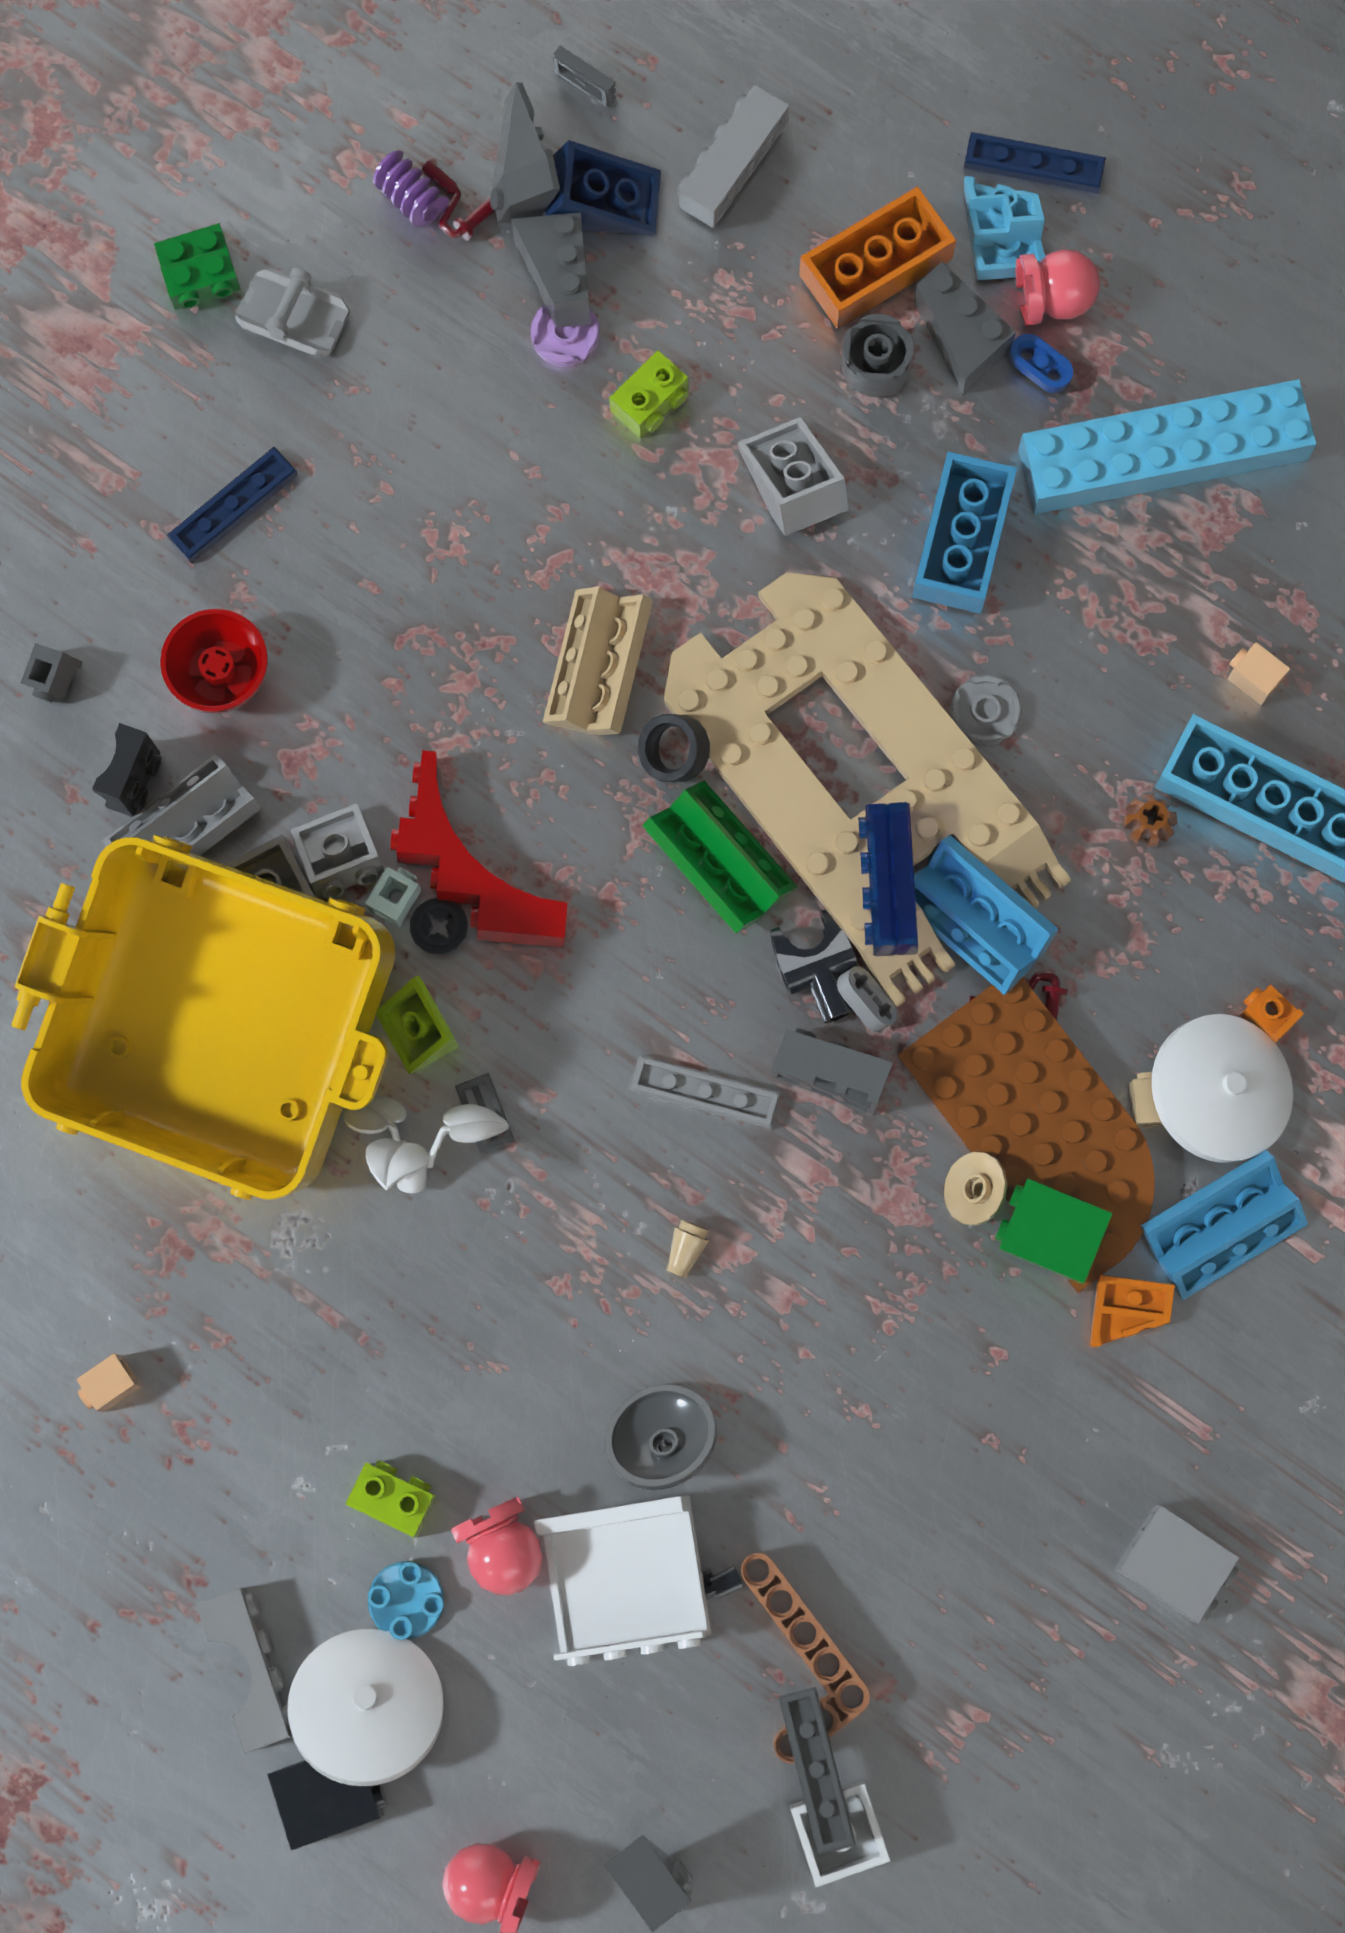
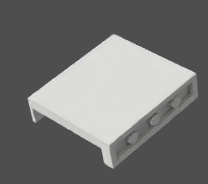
M690 1495L534 1521L536 1536L543 1535L560 1646V1653L554 1655V1661L567 1659L568 1666L586 1664L591 1662L590 1655L601 1653L604 1654V1660L627 1657L626 1649L639 1647L641 1655L664 1651L663 1644L677 1642L678 1649L700 1646V1638L712 1635Z

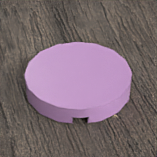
M546 306L541 307L537 311L531 324V339L536 352L544 361L558 367H572L584 363L594 354L600 341V324L592 309L590 308L591 324L556 327Z

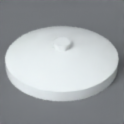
M1227 1014L1201 1016L1181 1025L1173 1031L1157 1053L1152 1070L1154 1104L1166 1130L1178 1144L1190 1153L1213 1162L1230 1163L1242 1161L1267 1150L1283 1133L1291 1115L1293 1104V1085L1290 1071L1283 1054L1275 1042L1253 1023Z
M379 1629L348 1631L334 1636L318 1646L308 1655L298 1669L288 1698L289 1725L292 1737L301 1755L315 1770L327 1778L353 1786H373L387 1783L403 1776L416 1767L434 1745L440 1732L444 1713L442 1686L431 1660L410 1640H398L389 1631Z

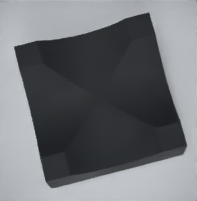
M119 723L115 732L116 749L113 759L103 774L96 778L92 790L106 800L105 806L108 809L133 817L137 809H142L147 800V784L150 777L157 774L162 758L159 756L161 752L147 732Z

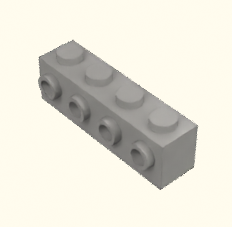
M755 84L747 95L743 93L734 106V114L730 120H724L719 125L715 134V141L710 148H703L697 158L696 168L691 175L687 173L683 176L677 188L679 208L712 228L719 222L788 123L789 104Z

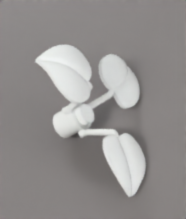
M375 1095L373 1101L364 1108L357 1110L344 1108L343 1110L344 1122L354 1131L365 1134L380 1133L387 1128L391 1131L393 1139H379L368 1145L366 1148V1161L371 1173L385 1190L396 1184L397 1188L405 1193H418L425 1189L427 1168L434 1166V1158L443 1138L447 1134H450V1137L456 1142L472 1143L491 1138L509 1129L508 1122L485 1107L473 1104L459 1105L444 1113L443 1122L446 1126L440 1128L428 1154L421 1145L400 1140L399 1131L395 1124L406 1119V1111L398 1101L386 1096Z

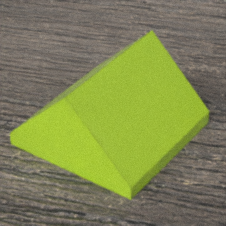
M420 975L413 977L377 1010L376 1016L409 1074L417 1072L459 1048Z

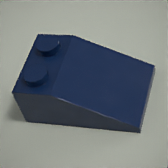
M568 140L553 154L560 190L546 209L545 216L581 212L582 230L646 236L656 234L661 170Z

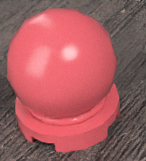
M1061 249L1047 254L1040 262L1037 261L1034 253L1019 255V259H1016V288H1023L1025 304L1019 305L1024 325L1041 324L1044 313L1054 319L1070 320L1083 315L1096 302L1100 290L1098 268L1080 251Z
M519 1497L489 1509L488 1512L491 1518L485 1521L482 1516H479L451 1529L457 1544L465 1540L466 1544H470L467 1555L470 1574L481 1588L495 1595L520 1593L540 1573L543 1559L540 1541L529 1526L517 1521L519 1519L518 1514L525 1511Z
M472 1844L460 1849L445 1868L442 1881L444 1897L452 1912L466 1922L484 1925L498 1920V1923L501 1924L499 1933H517L529 1902L526 1897L532 1881L535 1882L540 1861L525 1856L522 1864L515 1865L510 1855L495 1845Z

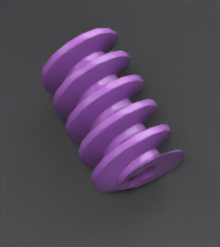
M393 151L378 165L373 177L374 186L382 190L383 195L391 200L396 208L401 210L403 216L410 219L413 226L418 228L429 225L443 214L449 204V199L446 196L439 197L440 189L438 187L429 188L431 180L427 177L421 178L422 171L419 168L411 169L413 163L408 158L402 160L404 156L402 151Z

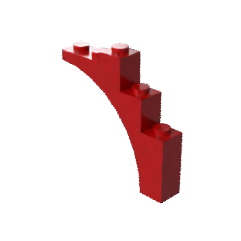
M422 750L421 762H414L412 783L418 784L417 796H410L409 817L412 818L400 817L399 829L392 828L390 850L396 851L397 863L438 866L432 867L430 889H436L437 900L479 905L472 906L470 928H477V940L564 948L568 903L540 898L512 887L490 873L467 851L453 831L441 803L437 783V751Z

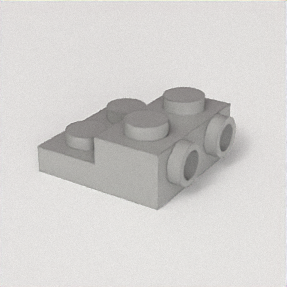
M358 803L290 829L309 882L318 899L323 897L326 899H336L344 893L345 888L355 884L361 886L371 885L377 881L378 875L383 874L385 871Z

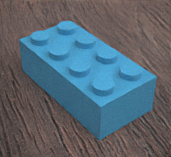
M947 452L912 598L981 614L1016 475V467Z

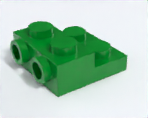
M220 223L154 243L167 291L175 310L179 308L190 309L196 307L202 301L212 298H226L233 292L241 290Z

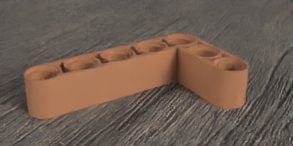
M753 1553L743 1560L741 1576L826 1690L819 1697L821 1709L829 1711L832 1716L831 1725L827 1729L830 1738L867 1708L870 1701L869 1690L775 1563L765 1554ZM754 1559L764 1560L769 1568L768 1576L760 1582L752 1581L747 1575V1566ZM778 1590L787 1591L792 1598L791 1607L784 1613L775 1612L770 1605L771 1596ZM801 1622H809L815 1628V1637L808 1644L798 1643L794 1638V1629ZM825 1653L834 1654L839 1661L838 1669L832 1675H823L817 1668L818 1659ZM849 1685H856L862 1691L861 1702L854 1707L845 1706L841 1700L842 1690ZM783 1725L775 1733L773 1748L777 1757L783 1762L795 1763L793 1755H787L780 1749V1740L787 1734L786 1726Z

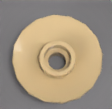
M971 1152L961 1156L951 1166L944 1185L945 1204L952 1217L965 1225H980L990 1221L999 1212L1006 1198L1007 1179L1005 1170L998 1159L988 1153Z

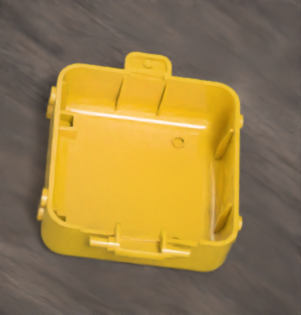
M155 834L152 840L135 837L118 839L106 846L96 860L91 874L92 881L76 926L67 923L70 916L67 910L75 887L61 882L53 906H48L45 916L39 915L21 965L14 986L19 990L16 998L19 1004L11 1026L25 1031L34 1006L38 1007L41 998L49 1001L34 1047L30 1049L22 1072L21 1089L26 1103L39 1116L56 1122L55 1128L59 1131L71 1135H77L78 1131L145 1155L231 1187L230 1194L242 1199L252 1200L253 1196L262 1199H276L303 1190L314 1182L322 1169L343 1107L357 1110L368 1106L375 1097L387 1063L388 1049L386 1044L379 1037L369 1033L395 961V944L390 932L379 921L365 916L366 908L341 899L329 898L328 902L215 862L191 853L193 846L185 842Z

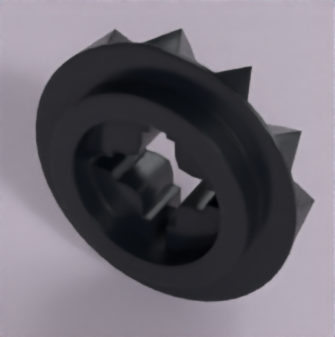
M437 898L426 900L415 909L411 916V936L415 944L428 954L444 956L452 950H458L460 944L467 937L468 921L466 914L454 901L437 900ZM430 916L434 920L437 919L440 923L448 920L445 928L449 937L446 938L445 935H441L439 932L430 934L433 930Z

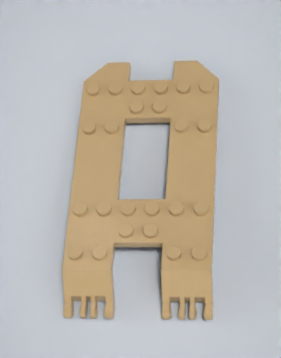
M786 572L758 592L759 599L776 621L721 658L700 632L672 652L664 703L672 714L688 715L698 720L705 728L710 741V757L708 760L858 949L876 982L892 1000L895 1007L898 1008L905 1002L906 998L891 980L896 975L901 973L911 991L918 993L923 987L911 972L910 965L914 967L926 984L929 985L935 981L932 971L920 959L925 954L930 952L937 966L943 972H947L955 966L952 958L942 947L922 909L897 879L937 850L941 840L951 835L1013 890L1016 889L1018 894L1034 908L1039 905V902L1027 887L1026 881L1029 882L1038 896L1045 901L1051 897V891L1039 879L1037 873L1045 868L1058 888L1065 887L1071 882V879L1059 864L1039 824L838 579ZM820 677L825 679L906 779V781L851 820L767 716Z

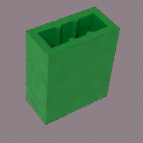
M1027 1178L1024 1186L1016 1185L1009 1205L1015 1207L1011 1220L1002 1219L995 1240L1001 1242L998 1250L1083 1285L1113 1213Z

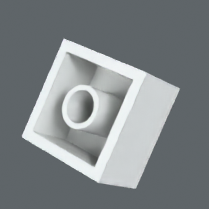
M863 1780L842 1787L856 1842L854 1847L818 1856L804 1800L789 1805L816 1887L891 1862Z

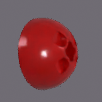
M225 609L202 610L181 620L165 639L160 657L161 673L169 691L184 705L199 712L211 714L229 712L250 701L261 688L268 666L267 649L259 630L244 616Z

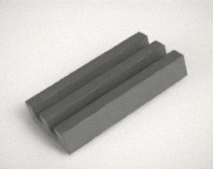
M560 45L553 54L555 73L605 107L610 108L616 100V95H614L616 93L614 88L616 85L615 81Z
M489 1073L455 1085L461 1105L469 1104L465 1090L471 1088L477 1105L487 1108L478 1086L485 1083L496 1113L507 1121ZM510 1126L508 1130L504 1131L505 1136L498 1138L496 1135L490 1138L491 1142L484 1143L483 1140L476 1142L480 1154L484 1155L488 1151L497 1150L506 1144L514 1143L515 1139Z

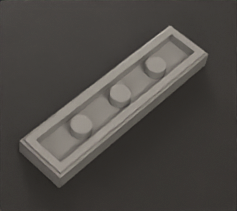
M638 1055L629 1087V1092L769 1130L772 1128L781 1094L776 1091Z

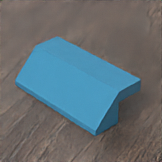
M951 835L941 840L928 866L911 875L904 887L922 909L935 934L1004 995L1040 959L1059 930Z
M1265 1150L1140 1226L1151 1253L1170 1283L1175 1285L1174 1289L1178 1296L1184 1300L1307 1226L1308 1222L1300 1199L1283 1183L1275 1158Z

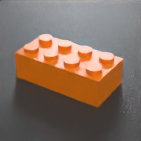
M917 186L800 256L799 276L838 329L923 278L939 263L943 262L946 264L951 261L954 256L956 239Z

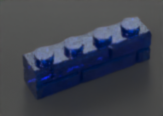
M910 803L867 804L865 806V817H858L859 839H867V852H860L861 874H869V887H862L863 910L871 909V922L864 923L865 945H873V956L876 957L893 956L895 954L915 955L918 953V933Z

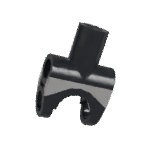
M824 909L819 911L824 930H822L824 938L814 948H797L791 944L788 937H784L780 927L771 929L770 937L777 967L789 995L809 988L824 1024L843 1019L854 1012L839 993L837 980L840 975L858 966L847 935L828 911Z

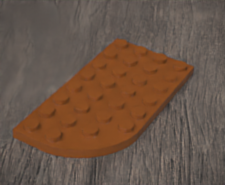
M1023 977L1005 995L995 986H989L897 1055L969 1152H984L998 1159L1006 1174L1007 1191L1005 1199L1008 1203L1011 1200L1016 1185L1024 1186L1028 1178L1113 1213L1085 1283L1081 1285L1066 1279L1076 1293L1082 1291L1098 1279L1099 1274L1103 1275L1132 1251L1143 1233L1140 1225L1149 1219L1154 1199V1167L1147 1141L1134 1120Z

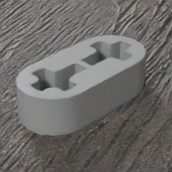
M855 966L839 976L837 980L839 993L870 1030L880 1032L895 1023L897 1010L894 1003L868 971L862 967Z

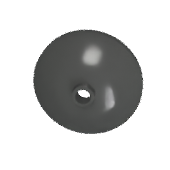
M665 1384L643 1389L626 1399L617 1408L608 1423L605 1434V1451L609 1463L620 1478L641 1489L661 1490L682 1484L696 1475L712 1455L717 1438L715 1417L707 1402L699 1394L686 1387ZM672 1446L670 1450L662 1452L665 1447Z

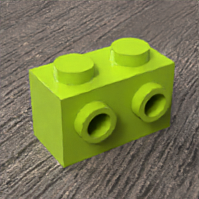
M657 350L609 397L610 412L641 439L648 431L652 433L662 424L664 415L672 407L674 409L680 407L689 395L688 376Z
M379 1459L375 1466L365 1462L345 1505L413 1538H418L437 1498L436 1495L429 1492L432 1485L414 1476H411L409 1482L395 1476L398 1471L396 1467Z

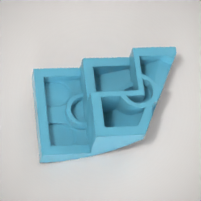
M965 176L966 215L977 280L1015 278L1016 259H1019V255L1034 253L1037 261L1040 262L1045 257L1041 242L1045 219L1039 195L1024 190H1014L1009 186L997 184L996 188L975 183V177Z

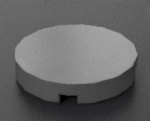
M981 675L968 679L953 694L949 712L950 717L972 744L987 747L998 745L1011 737L1019 725L1022 707L1019 695L1008 685V682L1000 677Z

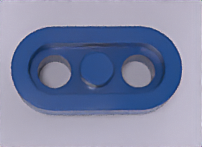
M1022 334L1013 341L1009 354L1012 365L1039 387L1050 393H1059L1070 385L1073 376L1072 364L1040 337L1034 334ZM1028 352L1033 358L1024 359L1021 354ZM1055 373L1060 379L1051 380L1048 375Z

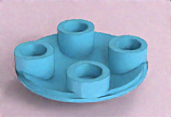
M411 1561L397 1562L384 1568L373 1580L368 1593V1609L373 1622L380 1630L389 1631L398 1640L413 1639L427 1633L438 1622L444 1607V1592L437 1576L426 1566Z

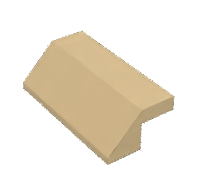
M601 587L576 589L543 723L592 735L621 734L653 599L643 594L618 597Z

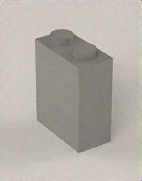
M1158 1505L1149 1514L1115 1568V1571L1189 1621L1199 1623L1202 1618L1207 1621L1215 1611L1219 1601L1214 1598L1222 1586L1228 1588L1236 1577L1239 1569L1235 1567V1564L1239 1557L1163 1506Z

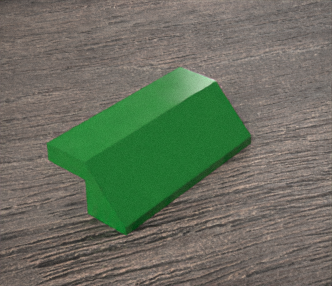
M705 780L685 789L669 808L650 816L642 825L736 934L759 921L798 887Z

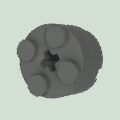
M884 314L867 315L861 318L860 322L853 327L851 326L844 337L841 369L848 387L852 391L870 397H883L898 393L908 379L914 351L911 334L900 325V321L896 318Z

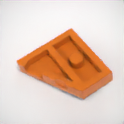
M1099 1274L1089 1346L1099 1347L1104 1343L1122 1337L1126 1338L1138 1334L1140 1331L1170 1323L1175 1285Z

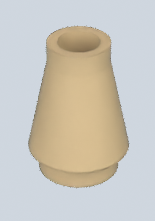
M681 1220L679 1228H674L670 1258L666 1270L687 1278L690 1269L709 1242L706 1239L709 1230L689 1221Z

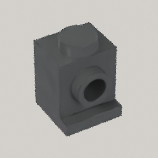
M35 643L21 684L34 689L32 696L50 703L53 702L54 697L64 700L76 667L81 668L83 661L64 652Z

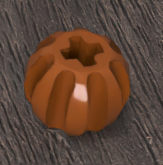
M1154 793L1143 794L1142 802L1136 798L1133 799L1126 807L1130 814L1123 816L1124 829H1132L1134 831L1129 835V838L1136 844L1139 839L1145 840L1146 847H1157L1159 839L1163 842H1168L1175 834L1170 826L1178 824L1177 812L1168 810L1172 803L1165 797H1163L1162 801L1155 800ZM1147 815L1154 817V825H1150L1147 823Z

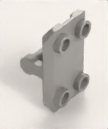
M294 267L290 275L269 268L253 275L246 295L238 306L235 319L242 328L311 355L330 356L351 311L341 295L311 284L310 280L312 277L305 270Z

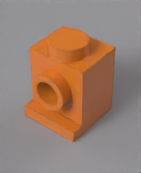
M1271 984L1264 991L1258 986L1243 1001L1248 1007L1240 1014L1243 1019L1262 1029L1275 1043L1304 1015L1300 1009L1297 1010ZM1270 1004L1277 1011V1015H1269L1265 1009L1266 1005Z

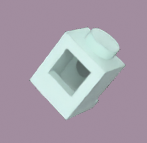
M386 867L365 902L368 911L400 929L404 923L403 920L421 892L419 884L416 883L418 878L403 868L399 867L396 872ZM394 892H401L403 896L399 902L395 903L390 900Z

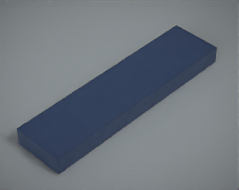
M971 132L963 168L1099 194L1106 157Z
M275 446L272 447L167 534L168 539L192 564L298 476L297 470Z

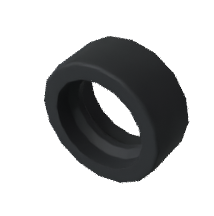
M662 714L652 718L643 728L638 740V755L642 767L651 777L662 782H686L696 778L704 770L710 757V741L707 731L698 720L688 715ZM670 727L681 728L686 733L689 741L688 758L685 764L676 770L667 768L659 755V741L662 734Z

